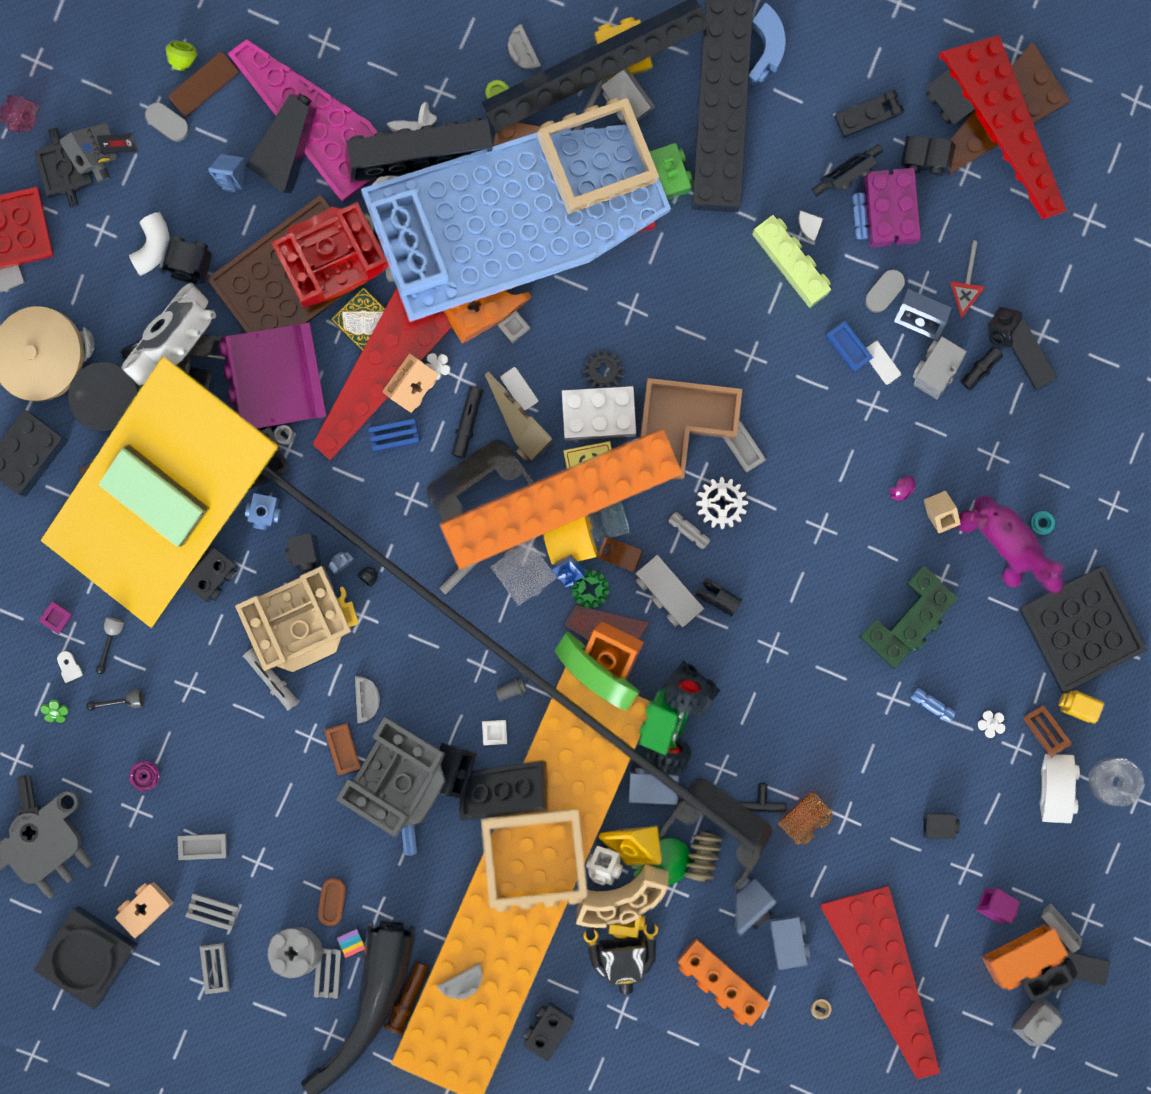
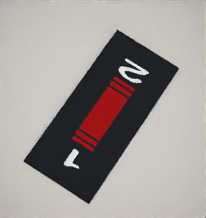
M133 134L97 136L102 154L138 151Z

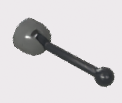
M141 689L131 690L123 699L97 703L89 701L86 704V708L92 711L96 707L126 703L130 708L144 707L143 691Z

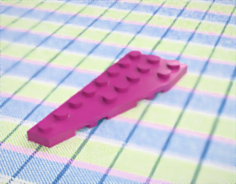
M247 39L228 53L275 116H277L290 94L299 95L301 93L312 100L311 105L317 108L304 154L342 203L372 181L366 180L350 183L345 159L346 140H350L351 137L357 135L371 137L378 133L367 119L359 116L352 109L332 98L331 95L304 77L299 76L289 67L281 64Z

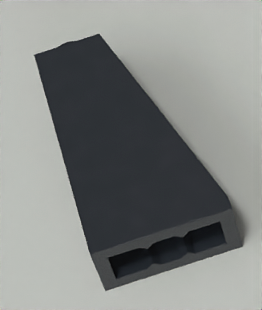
M301 93L288 96L246 164L249 169L283 193H291L294 189L317 108L311 105L312 100Z

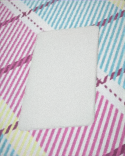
M878 341L867 347V350L873 356V359L869 362L886 385L901 376L900 371Z
M516 367L500 377L513 398L524 410L538 402V399Z

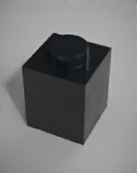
M923 814V837L955 839L956 833L959 834L960 822L959 819H956L955 814Z

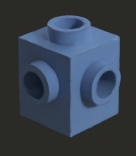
M253 493L252 502L247 503L245 511L248 522L254 523L253 528L267 530L268 526L274 527L275 522L279 523L281 509L278 508L280 499ZM265 509V515L261 516V511Z

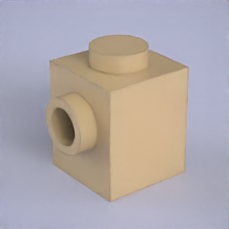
M946 491L924 499L928 518L938 533L961 525L957 507Z

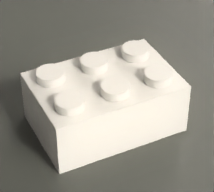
M633 386L562 391L565 441L636 436Z

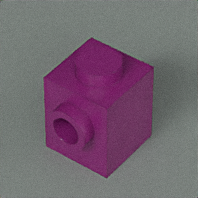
M998 888L984 889L976 911L998 924H1011L1017 916V908L1020 901Z

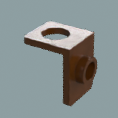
M605 536L597 558L635 572L643 551ZM610 544L609 551L605 555L606 547Z

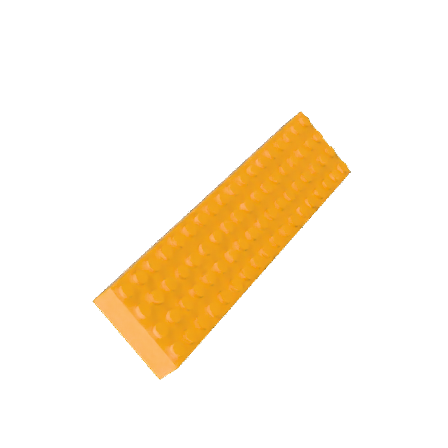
M565 667L556 689L635 749L641 735L639 734L641 725L648 717L645 711L650 701L637 696L630 708L625 711L591 691ZM552 698L524 760V763L546 761L548 810L512 815L578 809L585 864L630 758ZM572 820L494 829L491 843L497 899L573 891L578 880ZM484 852L391 1064L457 1094H484L568 900L558 901L559 905L544 906V902L534 903V908L520 909V905L510 906V910L496 911V907L490 908ZM478 963L481 964L483 971L482 982L477 991L470 997L464 999L450 998L443 995L437 988V985Z

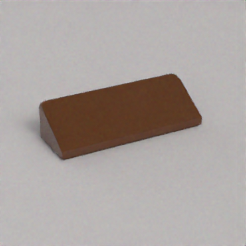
M221 51L169 94L168 97L186 118L239 74V72Z

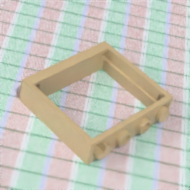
M614 98L603 107L599 108L598 105L589 107L585 110V113L576 115V113L569 114L563 117V121L554 123V121L546 122L541 125L537 133V138L568 214L652 185L659 178L628 98L622 100ZM622 111L646 172L574 197L550 136Z
M578 809L482 818L490 908L496 907V911L510 910V906L520 905V909L534 908V903L544 902V906L559 905L558 901L568 900V904L582 903L583 898H587ZM572 820L579 890L497 899L490 829Z

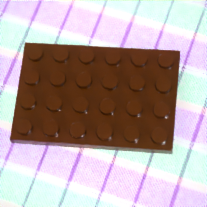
M321 195L207 278L247 333L308 323L347 294L345 293L319 304L303 307L271 243L285 236L290 226L308 220L329 209V205Z

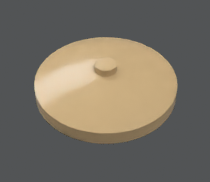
M39 306L21 309L8 317L0 326V383L14 396L34 402L55 399L69 390L75 375L82 369L84 360L83 341L75 324L64 314Z

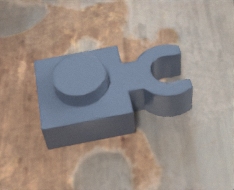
M341 551L331 559L332 562L329 563V567L337 575L353 563L355 559L349 552L343 553Z

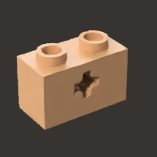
M409 353L382 392L412 413L421 404L422 398L428 389L434 386L439 374Z
M155 882L149 885L144 883L135 892L137 897L132 902L126 900L117 909L120 913L115 918L134 938L140 936L174 903ZM145 903L147 905L145 908L146 912L140 913V905Z

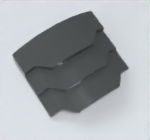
M384 717L372 737L377 741L355 779L347 780L336 800L390 835L397 837L404 827L422 823L445 783L441 767L445 753L428 744L392 719Z

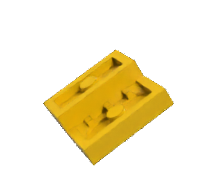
M588 515L543 534L552 565L570 555L577 562L594 558L598 555V550L591 535L593 528Z

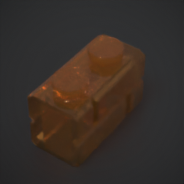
M810 791L777 824L798 846L801 843L806 845L815 836L812 832L819 826L821 829L824 828L832 820L830 815L833 812L813 791Z

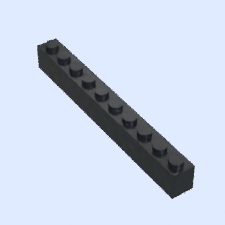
M686 0L481 103L495 131L498 132L708 28L709 24L697 0Z

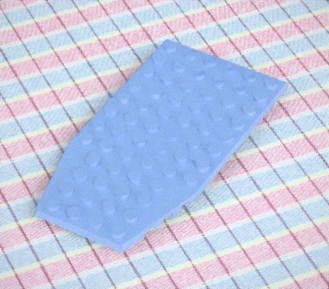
M627 125L607 126L600 129L590 127L574 131L568 129L550 136L574 197L646 172ZM537 133L493 146L492 151L487 152V149L480 150L470 155L452 159L361 189L410 322L589 263L670 212L671 209L658 178L656 183L568 214L537 138Z

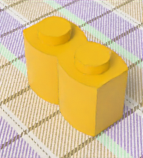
M1069 690L1067 693L1062 694L1058 705L1061 706L1060 711L1087 723H1096L1104 702L1079 691Z

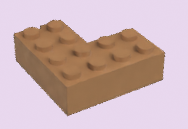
M647 378L640 437L660 428L664 429L682 472L681 475L672 479H684L689 434L731 439L737 437L742 389Z

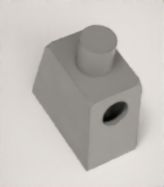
M1042 998L1036 1000L1011 1029L1028 1045L1040 1047L1063 1020L1060 1011L1048 1000Z

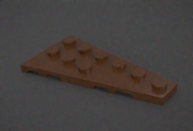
M1032 42L1013 64L1012 69L1033 124L1068 104L1070 100ZM976 111L970 115L950 139L955 143L956 147L951 172L948 175L953 174L999 146L997 142L993 143L975 115Z

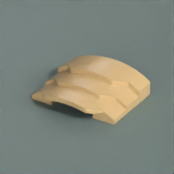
M324 566L301 575L300 578L266 594L255 596L235 605L264 671L278 666L294 672L336 653L341 637L351 632Z

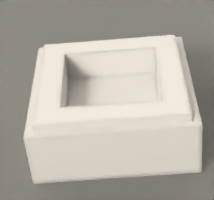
M506 720L482 721L483 745L507 744Z

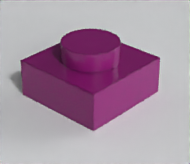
M52 601L39 619V622L55 633L61 634L73 614Z

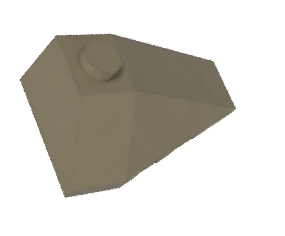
M488 371L485 374L512 438L518 447L516 453L524 461L529 459L533 462L553 444L552 438L531 416L528 417L526 415L527 413L523 407L510 397L511 395Z

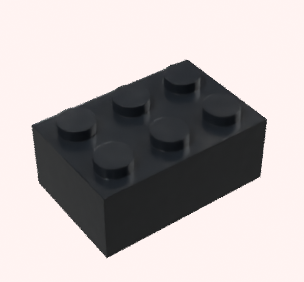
M24 409L0 441V481L18 495L26 497L69 440L33 413Z

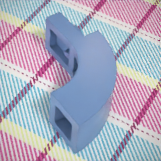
M764 3L752 21V30L760 36L764 45V54L748 77V83L754 87L758 81L762 83L770 72L767 68L776 73L785 51L786 38L783 24L777 13L767 3Z

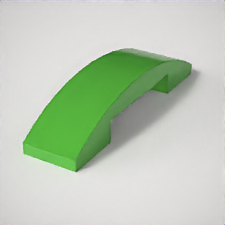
M566 632L554 650L561 662L591 691L609 703L627 711L640 691L623 677L617 679L584 651L586 647L572 634Z

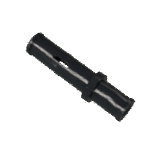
M469 386L458 429L455 430L457 435L451 452L453 456L466 458L470 438H473L474 435L472 430L484 391L481 388Z

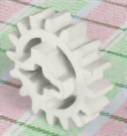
M721 477L717 484L712 479L710 481L711 487L704 484L703 489L706 492L698 493V496L702 498V501L696 502L697 506H702L698 515L705 514L706 517L703 522L712 521V528L717 523L720 524V529H724L726 523L731 528L733 527V520L740 522L739 514H746L747 512L742 509V506L748 504V501L742 500L746 492L740 493L738 491L741 487L740 484L735 487L732 486L733 479H730L728 483H724V478ZM717 489V495L714 498L707 499L708 494ZM727 489L731 490L736 498H731L727 494ZM720 497H723L725 502L733 504L726 505L724 510H722L720 505L711 503L718 502ZM707 508H712L717 513V518L713 517ZM730 508H737L734 515L727 518V511Z

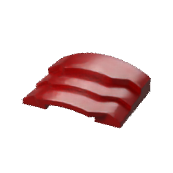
M358 202L343 209L331 207L308 220L290 226L285 236L271 242L303 307L319 304L343 295L373 279L389 267L387 259Z

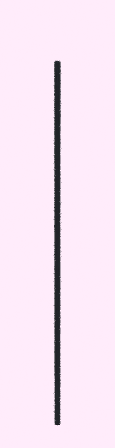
M264 466L260 473L748 850H752L756 844L753 840L270 467Z

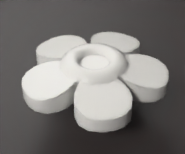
M431 353L427 356V360L430 363H426V365L439 374L436 380L441 378V373L443 375L449 374L450 367L443 365L448 362L446 355L441 354L437 358L435 353Z
M990 710L983 713L985 720H979L978 728L985 730V735L989 738L995 736V730L999 734L1005 731V725L1001 723L1004 720V716L1000 712L995 713L993 717V713Z

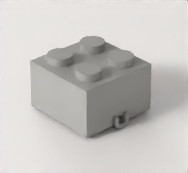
M941 337L939 342L934 340L925 356L928 358L927 361L921 360L914 371V386L938 400L946 386L952 383L953 375L962 363L967 351L944 337Z

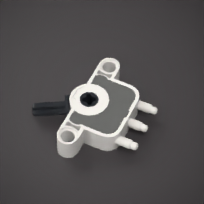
M193 283L185 285L177 293L163 313L147 326L143 333V338L121 350L122 358L125 360L122 369L138 385L146 383L163 356L174 365L178 364L209 326L211 319L215 317L214 311L204 310L208 304V299Z

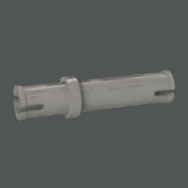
M251 648L243 655V658L247 660L271 689L270 693L272 696L276 695L287 711H290L300 702L286 687L287 683L285 680L282 681L272 668L266 671L263 670L254 648Z

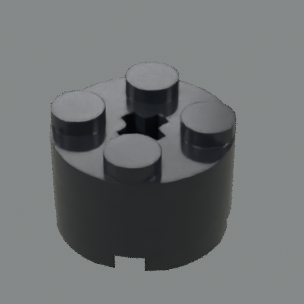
M171 236L170 240L165 244L159 271L164 275L166 271L172 273L170 278L178 281L197 284V281L201 280V283L204 284L210 267L212 253L207 250L208 245L196 241L192 244L185 242V239L181 237Z

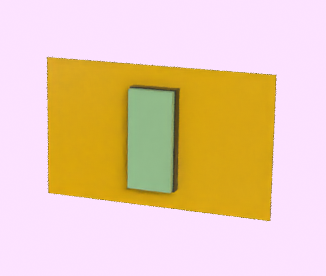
M163 356L41 541L152 628L278 446Z

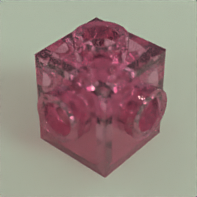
M8 95L6 102L0 110V122L6 124V129L14 133L20 134V131L30 132L36 123L39 105L21 96Z

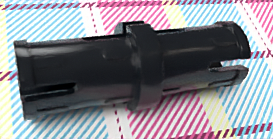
M992 346L983 358L973 364L974 367L960 380L961 384L972 391L984 376L987 377L990 374V370L1003 358V354Z

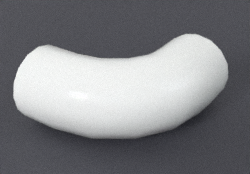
M160 212L150 214L140 221V225L146 235V243L140 250L129 255L140 276L151 271L161 263L165 244L170 240L166 222Z

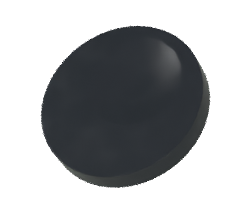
M98 362L84 367L75 375L69 387L68 401L73 415L84 426L97 431H111L116 428L139 392L136 382L122 367L112 363Z

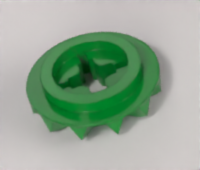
M587 570L584 577L572 585L573 598L583 607H598L606 601L609 595V583L600 572ZM585 580L591 585L600 584L595 589L597 598L590 593L581 595L586 589Z

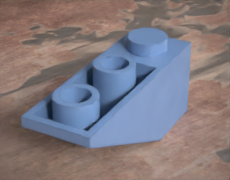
M220 154L209 167V173L217 184L222 187V190L227 192H236V189L243 190L247 161L244 157Z

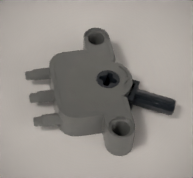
M31 776L17 777L21 809L16 810L17 817L11 823L10 837L0 842V871L10 865L21 880L29 884L36 883L43 894H46L48 898H52L55 893L45 880L48 876L57 871L67 883L72 882L73 877L64 864L74 855L86 868L92 865L89 857L82 849L83 837L69 819L82 806V797L76 791H66L59 794L41 809V806H35ZM67 795L74 799V806L72 808H68L65 805L64 800ZM28 830H36V834L28 835Z

